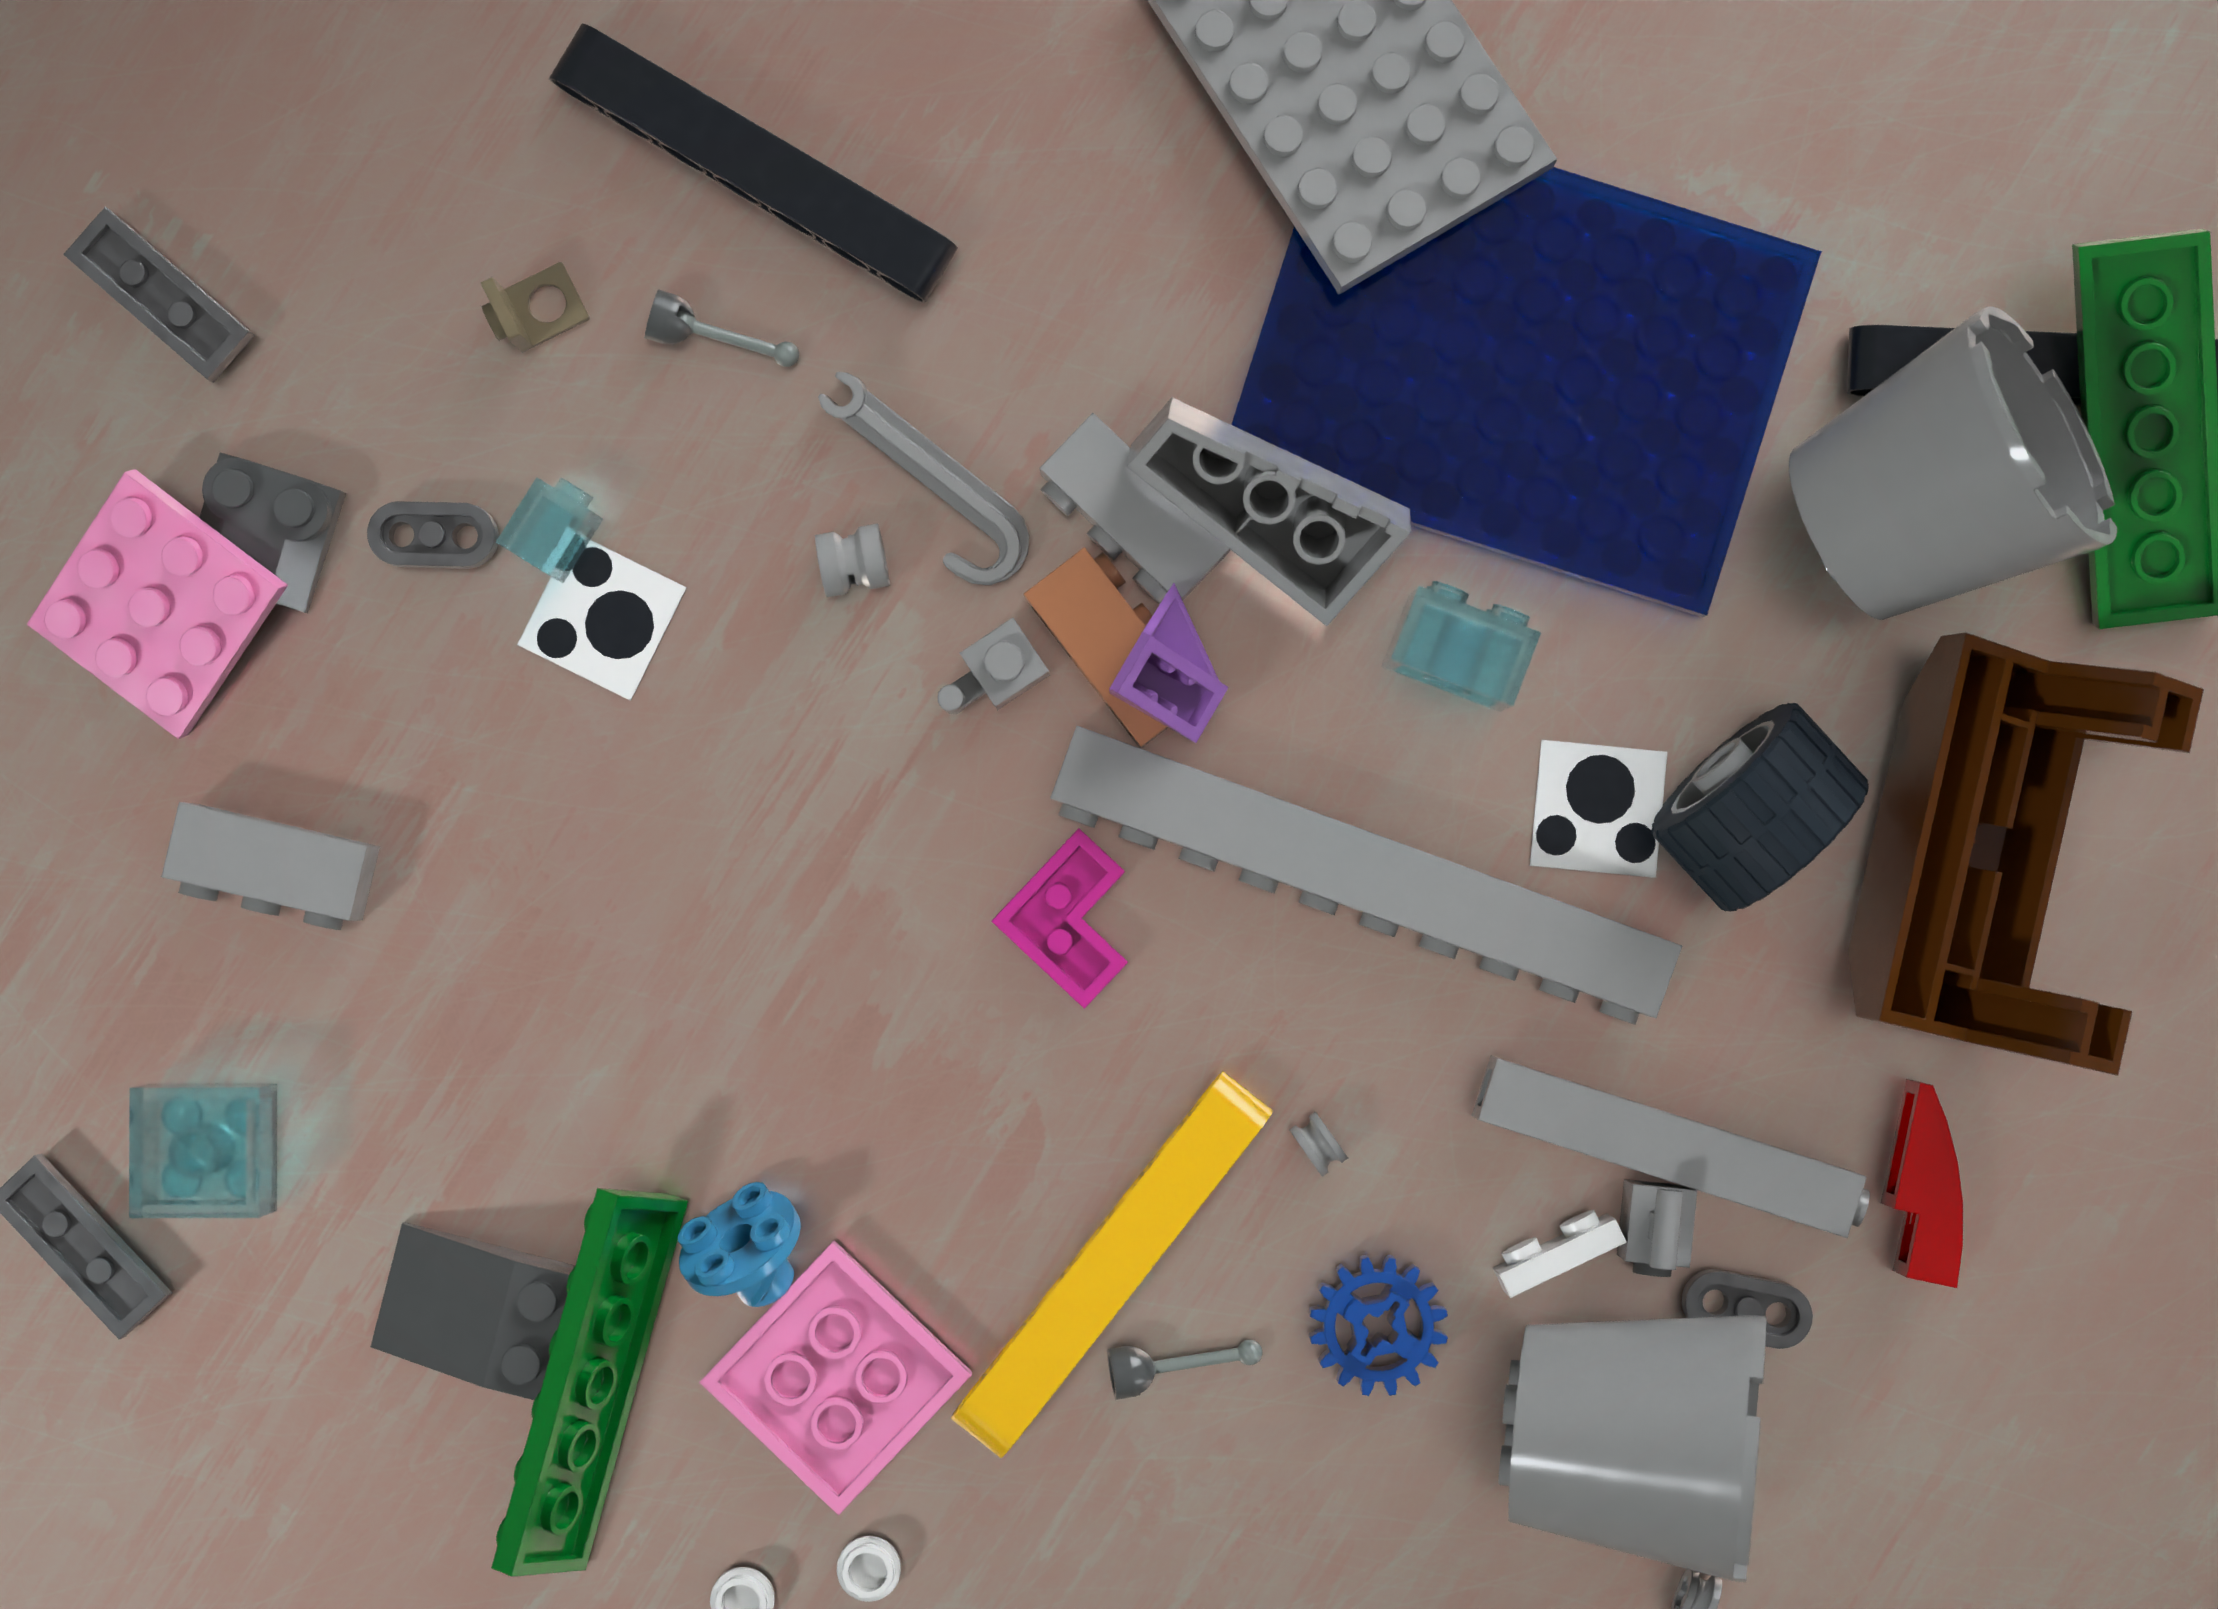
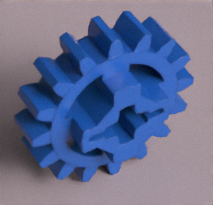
M1362 1255L1359 1260L1360 1271L1351 1274L1342 1264L1336 1267L1338 1277L1341 1280V1283L1336 1288L1323 1282L1319 1284L1318 1289L1324 1298L1327 1299V1303L1325 1306H1310L1309 1315L1315 1320L1323 1322V1328L1310 1332L1309 1339L1311 1344H1327L1328 1349L1320 1355L1318 1361L1322 1368L1333 1366L1336 1363L1341 1366L1336 1377L1338 1384L1345 1386L1356 1376L1360 1378L1359 1384L1362 1395L1369 1396L1374 1383L1383 1382L1389 1396L1396 1395L1397 1391L1396 1379L1405 1376L1414 1386L1420 1384L1419 1375L1415 1370L1420 1363L1436 1368L1439 1362L1429 1351L1431 1344H1446L1448 1337L1444 1332L1434 1328V1322L1446 1318L1448 1314L1444 1306H1429L1428 1301L1438 1292L1433 1282L1423 1284L1420 1287L1415 1285L1420 1273L1418 1267L1411 1264L1402 1274L1396 1272L1397 1266L1394 1256L1386 1255L1381 1269H1374L1368 1256ZM1367 1284H1389L1378 1295L1360 1298L1353 1293L1354 1290ZM1411 1298L1416 1303L1420 1315L1418 1337L1406 1328L1404 1313L1410 1305L1409 1301ZM1390 1309L1387 1320L1393 1328L1391 1333L1386 1336L1383 1333L1377 1332L1372 1339L1368 1338L1366 1341L1369 1330L1363 1322L1364 1318L1368 1314L1378 1318L1385 1310L1389 1311ZM1337 1313L1342 1315L1351 1325L1353 1336L1347 1343L1345 1351L1340 1347L1336 1337L1335 1322ZM1395 1352L1403 1357L1401 1360L1387 1366H1370L1374 1358L1379 1355Z

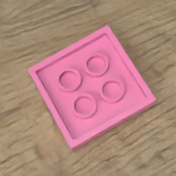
M135 469L124 472L27 625L174 737L180 739L190 734L288 585Z
M834 1240L798 1277L789 1290L760 1317L699 1383L837 1515H840L971 1377L972 1371Z

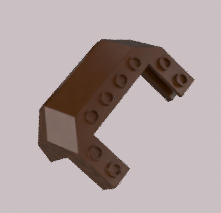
M1966 632L1941 636L1903 701L1850 937L1848 956L1856 1017L2118 1076L2132 1011L2101 1005L2098 1002L2032 989L2029 988L2084 740L2190 753L2204 689L2157 672L2049 661Z

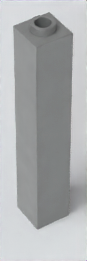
M1490 1056L1472 1116L1477 1120L1848 1238L1852 1225L1860 1226L1869 1204L1870 1191L1863 1188L1867 1176L1495 1056Z

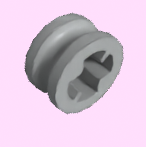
M1314 1112L1309 1115L1310 1122L1306 1127L1299 1128L1295 1125L1289 1130L1323 1177L1328 1173L1330 1162L1338 1160L1343 1163L1348 1157L1318 1114Z
M1687 1569L1678 1584L1671 1609H1717L1722 1591L1721 1578L1711 1576L1708 1580L1700 1578V1572Z

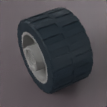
M1797 703L1782 704L1765 712L1740 729L1683 780L1656 814L1652 824V835L1721 910L1736 911L1737 909H1744L1784 885L1830 845L1862 806L1864 798L1868 793V779Z

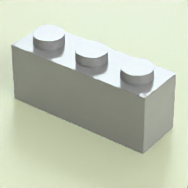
M1092 413L1040 467L1041 476L1047 481L1041 488V491L1067 516L1076 508L1093 525L1087 533L1088 537L1111 559L1115 560L1120 553L1127 557L1139 569L1133 580L1158 604L1162 602L1173 583H1175L1183 601L1230 552V549L1127 467L1130 447Z
M179 802L161 877L180 881L178 893L217 901L219 891L243 896L241 908L279 916L281 905L304 910V923L341 930L343 920H363L380 846L197 803Z

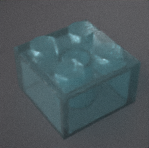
M1433 581L1431 586H1427V588L1418 586L1406 600L1381 667L1498 712L1514 706L1541 632L1527 627L1530 617L1498 604H1493L1492 609H1487L1486 611L1466 604L1469 597L1467 592L1438 581Z
M277 1083L145 1084L129 1088V1218H260L277 1211Z

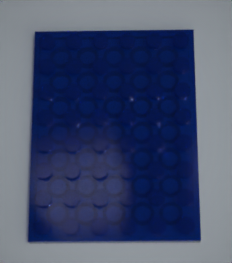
M1553 167L1341 294H1338L1294 226L1231 425L1409 508L1412 526L1687 613L1705 617L1708 615L1821 251Z

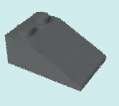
M404 1222L401 1225L371 1348L484 1388L535 1400L541 1391L550 1359V1341L559 1327L567 1298V1280L575 1265Z

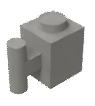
M1011 618L960 652V655L971 671L952 684L941 688L937 699L939 705L947 713L958 714L966 706L987 694L996 709L999 710L1050 676V673L1015 619Z
M1624 1179L1619 1227L1627 1243L1617 1247V1256L1626 1262H1633V1273L1671 1277V1272L1676 1270V1267L1690 1268L1697 1190L1680 1184Z

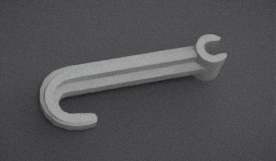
M837 372L835 377L851 388L853 393L852 400L846 406H838L829 396L820 394L818 398L821 407L826 413L845 421L990 536L998 544L1000 550L997 562L988 568H980L955 553H948L944 556V565L954 574L972 584L992 585L1005 581L1021 568L1029 548V533L1025 520L1018 511L871 394L859 378L849 373Z

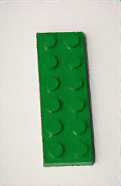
M2194 229L2072 244L2081 417L2103 464L2115 505L2103 510L2104 519L2111 518L2117 526V535L2112 543L2089 552L2092 623L2098 629L2218 616V394L2210 231Z
M597 1188L594 1201L585 1216V1233L577 1262L567 1280V1298L559 1327L550 1341V1359L542 1388L532 1406V1423L525 1449L514 1470L515 1484L506 1517L501 1522L497 1531V1549L492 1569L511 1577L586 1570L688 1200L667 1193Z

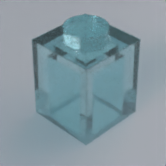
M536 477L496 543L552 578L564 583L603 519L587 508L593 497L561 477L555 487Z

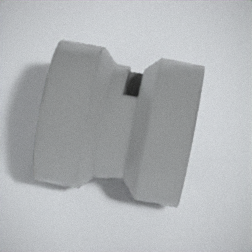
M878 524L859 527L855 534L848 535V538L844 539L835 532L815 535L817 558L827 598L846 594L851 588V584H857V586L864 584L870 589L890 586L886 556Z

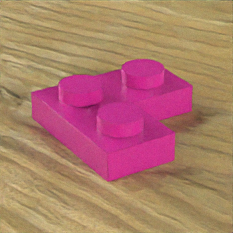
M1078 828L991 922L1085 1009L1128 963L1123 956L1082 919L1125 871Z

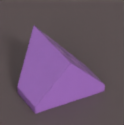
M1175 583L1172 584L1142 631L1110 686L1109 693L1197 743L1229 687L1219 681Z

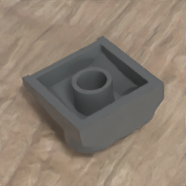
M220 452L217 463L209 469L203 481L202 494L204 504L199 518L288 585L276 604L308 614L346 493L303 477Z

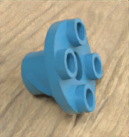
M749 1183L739 1189L733 1199L718 1206L706 1216L690 1220L682 1227L677 1237L678 1242L682 1246L679 1256L680 1271L690 1287L700 1294L725 1296L737 1293L741 1301L748 1306L762 1307L780 1299L792 1285L794 1269L787 1257L792 1252L799 1238L801 1229L800 1217L792 1203L784 1195L769 1191L763 1183Z

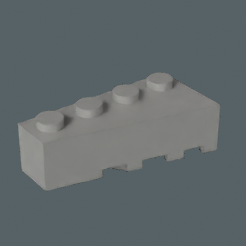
M1173 397L1170 398L1131 444L1127 467L1325 626L1329 625L1411 533L1409 508Z

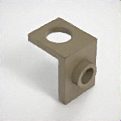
M561 262L506 289L493 277L481 282L490 301L481 307L493 333L499 341L507 337L521 352H525L588 321L590 318L565 266ZM544 286L558 288L563 292L566 299L564 313L560 318L552 322L539 321L534 318L530 311L531 296L536 290Z

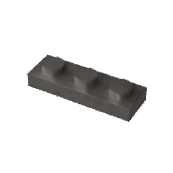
M107 207L103 208L63 254L212 383L215 382L255 336Z
M43 1154L34 1155L0 1187L1 1215L119 1340L126 1337L172 1294L169 1288Z

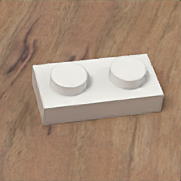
M1590 1210L1563 1222L1560 1225L1563 1234L1540 1245L1537 1238L1534 1237L1508 1248L1502 1253L1505 1262L1493 1267L1503 1291L1510 1298L1627 1243L1616 1219L1607 1213L1597 1217L1595 1211Z

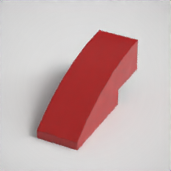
M1906 1079L1881 1204L1905 1211L1893 1271L1906 1278L1957 1288L1963 1250V1198L1958 1160L1948 1121L1934 1086Z

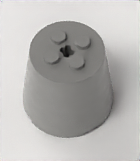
M1993 306L1986 307L1972 315L1795 447L1790 454L1789 475L1795 501L1824 567L1847 596L1862 611L1875 619L1884 620L2098 550L2112 543L2116 538L2117 526L2111 518L2105 520L2103 510L2115 505L2112 491L2099 454L2082 417L2054 369L2042 375L2027 355L2026 351L2033 348L2031 337L2012 317L1999 308Z
M1741 1315L1526 1325L1520 1360H1511L1509 1384H1506L1503 1407V1424L1507 1425L1505 1444L1502 1445L1500 1456L1499 1485L1509 1486V1522L1715 1577L1746 1582V1565L1749 1562L1761 1417H1756L1759 1384H1763L1766 1316Z

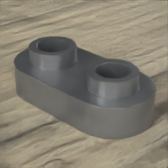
M397 501L383 505L373 514L368 524L367 538L373 553L382 561L393 566L471 569L479 567L491 559L498 547L499 532L491 515L473 504ZM409 524L414 530L413 541L408 546L398 547L394 541V533L399 526ZM465 526H474L478 533L476 543L470 548H461L457 542L458 532Z
M1708 1269L1695 1274L1687 1282L1682 1293V1309L1686 1318L1741 1315L1765 1316L1766 1310L1771 1304L1776 1302L1783 1303L1786 1308L1784 1320L1776 1325H1771L1766 1320V1347L1784 1349L1795 1346L1806 1337L1812 1325L1813 1314L1808 1299L1798 1289L1783 1282L1719 1269ZM1711 1290H1720L1724 1296L1722 1307L1715 1312H1707L1703 1307L1705 1294Z

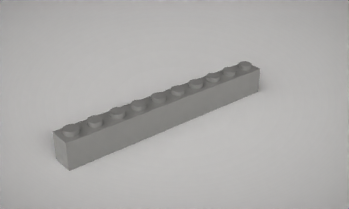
M1076 726L1050 797L1054 801L1063 803L1059 816L1095 828L1098 817L1123 825L1119 837L1153 850H1155L1158 839H1162L1183 847L1179 856L1180 860L1215 872L1218 861L1228 863L1243 869L1239 881L1275 894L1277 885L1280 882L1303 891L1299 900L1301 904L1334 916L1339 904L1363 913L1359 925L1395 937L1398 927L1401 926L1423 934L1419 947L1452 959L1456 958L1459 948L1483 956L1479 966L1482 970L1513 981L1516 980L1519 970L1543 978L1539 988L1540 991L1573 1003L1576 1002L1579 992L1603 1000L1599 1012L1636 1025L1639 1014L1657 1018L1682 949V945L1080 726Z

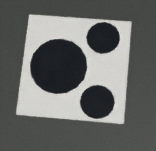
M573 532L517 645L631 701L687 587Z
M1541 740L1530 866L1656 878L1659 842L1652 835V824L1656 814L1663 807L1668 752Z

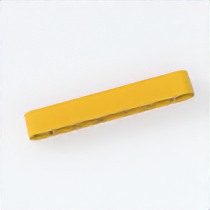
M1222 1071L1205 1090L979 1378L950 1419L998 1457L1002 1458L1027 1429L1252 1142L1273 1113V1110Z

